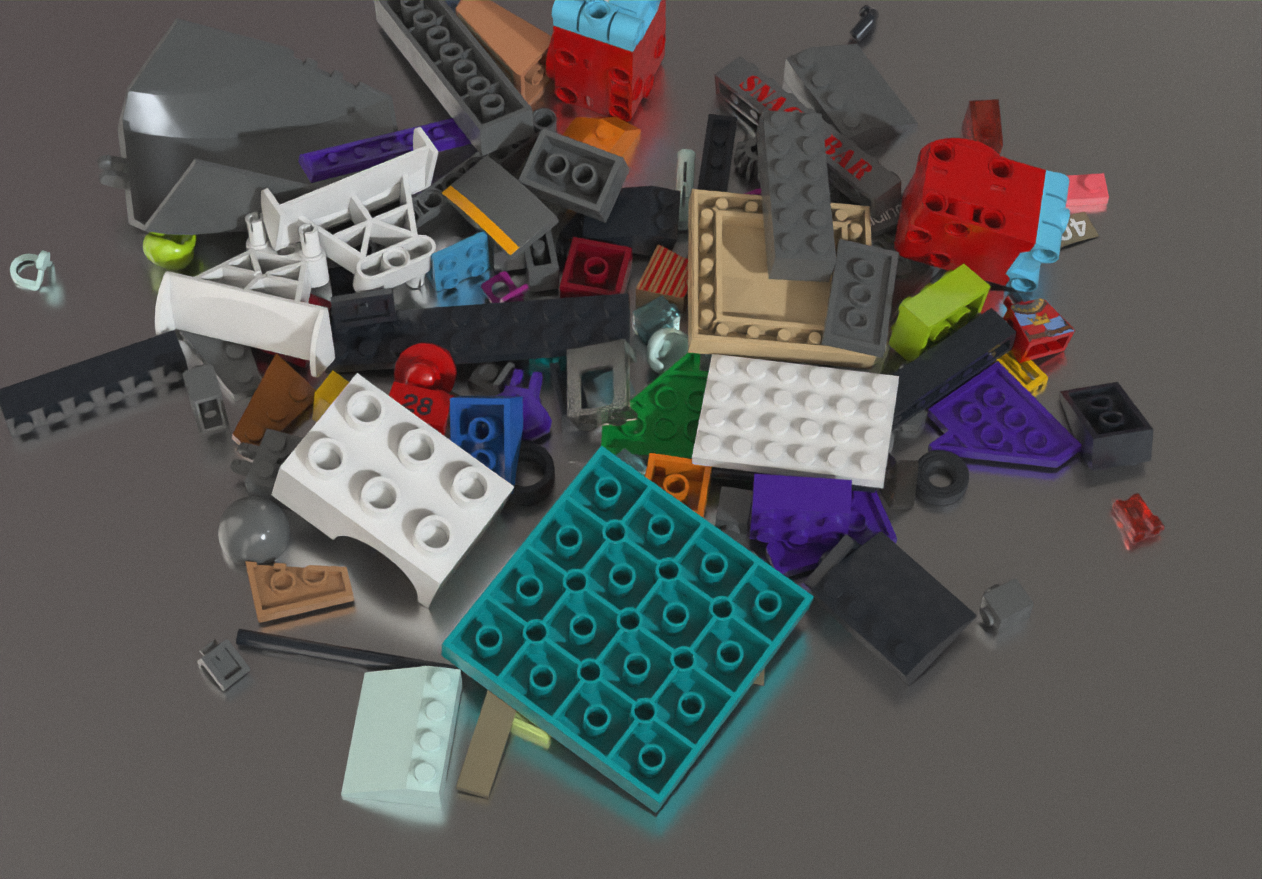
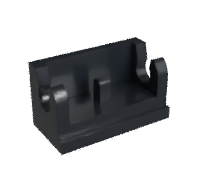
M571 361L570 369L566 371H561L558 362L550 363V383L562 433L593 428L581 375L578 373L576 362Z

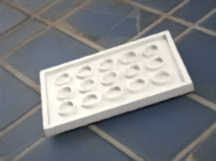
M712 354L692 454V464L774 475L852 480L853 485L883 488L899 376Z

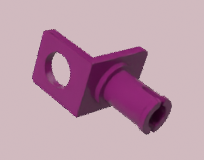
M502 271L481 284V289L491 303L524 301L529 289L527 284L517 288L506 271ZM501 282L506 284L509 288V294L502 298L496 297L492 292V286L495 283Z

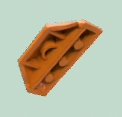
M576 117L562 135L622 157L641 133V129L617 117Z

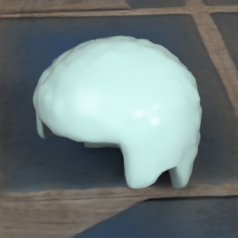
M674 328L656 331L649 339L646 351V361L651 369L662 375L688 353V335Z

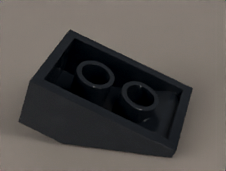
M653 185L621 188L606 223L584 215L582 238L631 247L632 253L647 256L653 255L657 245L672 251L678 236L681 191Z
M1119 382L1060 391L1059 397L1073 436L1082 444L1080 455L1091 471H1103L1112 467L1133 466L1138 463L1151 461L1154 429Z

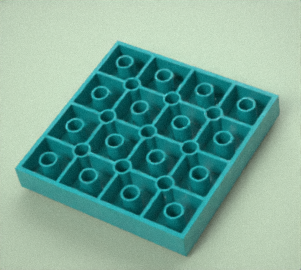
M600 446L444 640L441 656L657 813L807 612L814 596L616 455Z

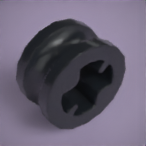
M558 237L555 249L558 264L560 262L566 263L573 239L563 241L561 237Z

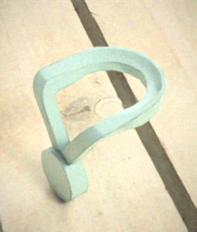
M42 250L39 256L28 253L15 258L10 266V274L13 281L22 287L34 291L38 290L43 281L44 270L53 263V261H50V252ZM23 261H35L36 269H38L37 280L21 278L16 273L17 266Z

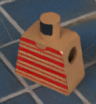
M657 245L636 287V306L683 314L688 306V259L661 245Z

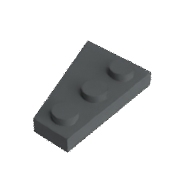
M180 330L181 337L187 344L191 345L199 359L205 362L206 365H213L218 382L234 401L254 395L261 382V378L250 346Z

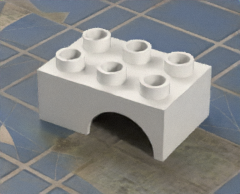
M357 373L280 466L271 495L334 540L338 536L352 537L384 554L407 575L417 591V601L428 608L499 516L514 486Z

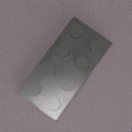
M839 239L836 248V264L831 279L822 345L880 358L883 357L886 348L899 252Z

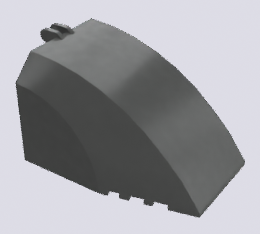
M176 18L127 87L118 125L121 157L103 155L98 158V167L100 170H103L99 175V180L102 185L125 189L128 223L143 231L175 235L248 231L245 217L252 212L262 213L261 191L268 188L280 205L359 173L354 172L311 183L298 162L299 155L398 131L392 96L360 81L357 85L351 84L342 79L343 73L333 70L331 74L317 68L318 62L307 57L305 61L293 57L294 51L285 46Z

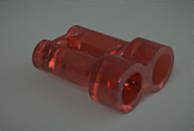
M1139 493L1133 494L1128 500H1118L1112 505L1115 513L1126 528L1125 534L1133 544L1139 543L1147 537L1157 536L1165 528L1160 518L1152 514ZM1133 507L1140 518H1133L1128 509Z

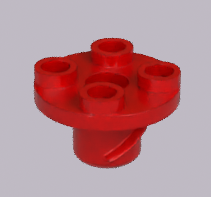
M426 342L414 344L402 352L394 369L395 382L403 384L409 382L429 390H444L449 394L455 385L457 377L456 366L450 352L436 344Z

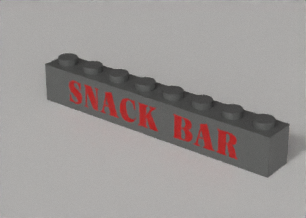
M741 56L714 74L716 94L757 126L759 125L763 110L816 113L813 109H808L799 102L794 94L782 89L773 78H768L760 72L755 64L747 62ZM822 119L828 182L855 204L870 206V215L877 219L901 200V180L895 172L887 170L874 156L865 153L858 147L856 142L851 139L848 140L839 133L834 125L828 124Z

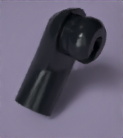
M864 5L860 9L859 17L861 20L849 32L858 42L868 34L879 17L878 11L869 5Z

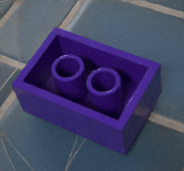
M754 473L750 539H757L761 542H773L774 540L789 541L797 545L819 543L824 546L835 547L845 534H848L851 516L852 480Z

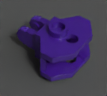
M515 369L510 386H505L504 392L496 396H523V432L521 440L532 442L549 433L552 419L541 405L542 401L539 398L543 378L542 372H533L529 387L526 389L522 388L524 370Z

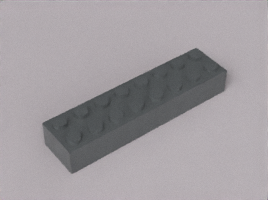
M374 0L377 22L481 156L534 135L533 110L445 0Z

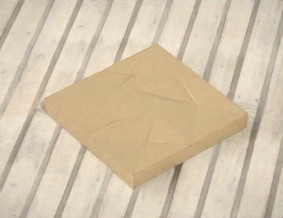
M692 189L688 202V353L719 354L753 359L872 369L876 359L875 356L821 344L832 275L829 282L768 279L762 196ZM831 203L835 251L839 239L872 246L870 206Z

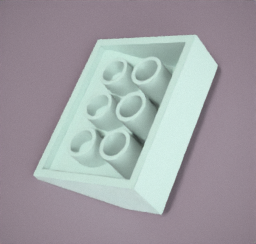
M421 666L365 672L342 786V797L442 808L463 688L460 669Z

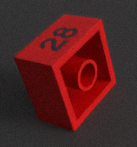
M394 381L389 396L450 440V398L454 397V395L444 390H429L413 383L407 382L403 384Z

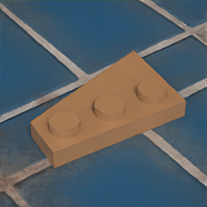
M245 561L259 623L354 601L347 567L307 565L305 568L287 567L284 563H274V566L257 565V562Z

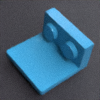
M485 231L431 255L432 267L425 275L436 293L444 289H451L459 282L472 276H480L490 269L488 236Z

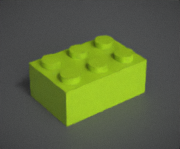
M965 264L955 270H948L940 280L934 284L928 283L919 294L914 297L909 296L902 301L898 308V311H900L898 318L891 327L893 332L888 344L904 359L912 362L921 356L928 346L937 345L945 339L949 332L954 329H961L968 324L974 315L980 313L991 286Z

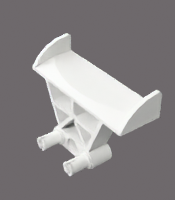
M418 127L414 129L413 151L279 205L268 188L261 191L262 215L274 251L301 241L298 228L303 224L312 223V226L314 224L318 226L320 247L325 250L326 256L355 274L353 287L356 293L393 288L404 282L411 288H418V284L422 286L425 273L430 271L432 267L431 255L436 251V244L431 237L417 234L411 195L431 186L439 151L423 129ZM400 200V207L373 218L369 214L371 211ZM350 220L355 224L333 235L326 231ZM369 240L387 247L366 256ZM362 244L361 252L357 251L353 247Z
M252 212L245 217L249 234L246 242V252L195 277L169 271L164 274L155 307L156 336L179 329L309 360L311 376L317 378L335 359L328 308L309 304L311 287H320L329 281L326 253L320 247L318 226L316 224L312 226V223H307L298 228L301 243H294L274 251L267 235L262 213Z

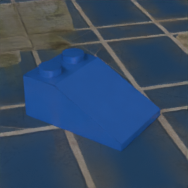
M463 395L450 398V441L514 486L523 432V396Z

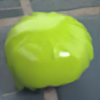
M149 232L143 241V251L153 264L164 269L178 271L186 268L193 260L196 235Z

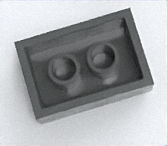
M542 128L518 181L540 199L606 223L630 169L623 157Z

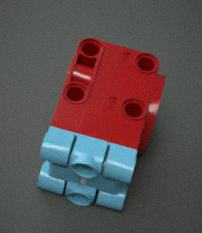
M555 0L551 14L553 18V34L547 53L546 74L549 79L555 81V95L558 99L566 104H573L608 117H617L625 122L631 121L642 98L646 99L650 95L654 84V75L665 56L666 0Z
M965 138L935 140L920 150L915 173L904 189L894 248L896 252H899L900 256L906 259L945 270H955L965 264L983 280L1007 286L1020 292H1032L1038 286L1040 265L1042 263H1054L1059 259L1062 234L1067 227L1070 217V209L1066 208L1069 178L1062 173L1051 172L1000 156L994 149L978 141Z

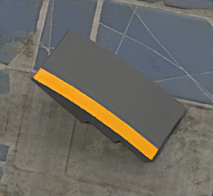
M487 155L442 192L443 197L479 233L485 231L488 239L496 247L498 246L512 261L559 222L557 216L533 193Z

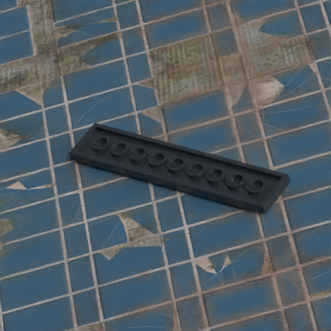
M629 293L396 310L397 320L343 329L335 328L334 317L331 315L330 325L335 359L325 369V372L331 373L332 370L337 373L394 369L402 352L414 344L425 342L436 344L448 350L455 364L630 352Z

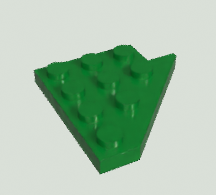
M687 353L602 423L601 446L618 458L648 460L649 453L692 459L709 371L700 370L701 354Z

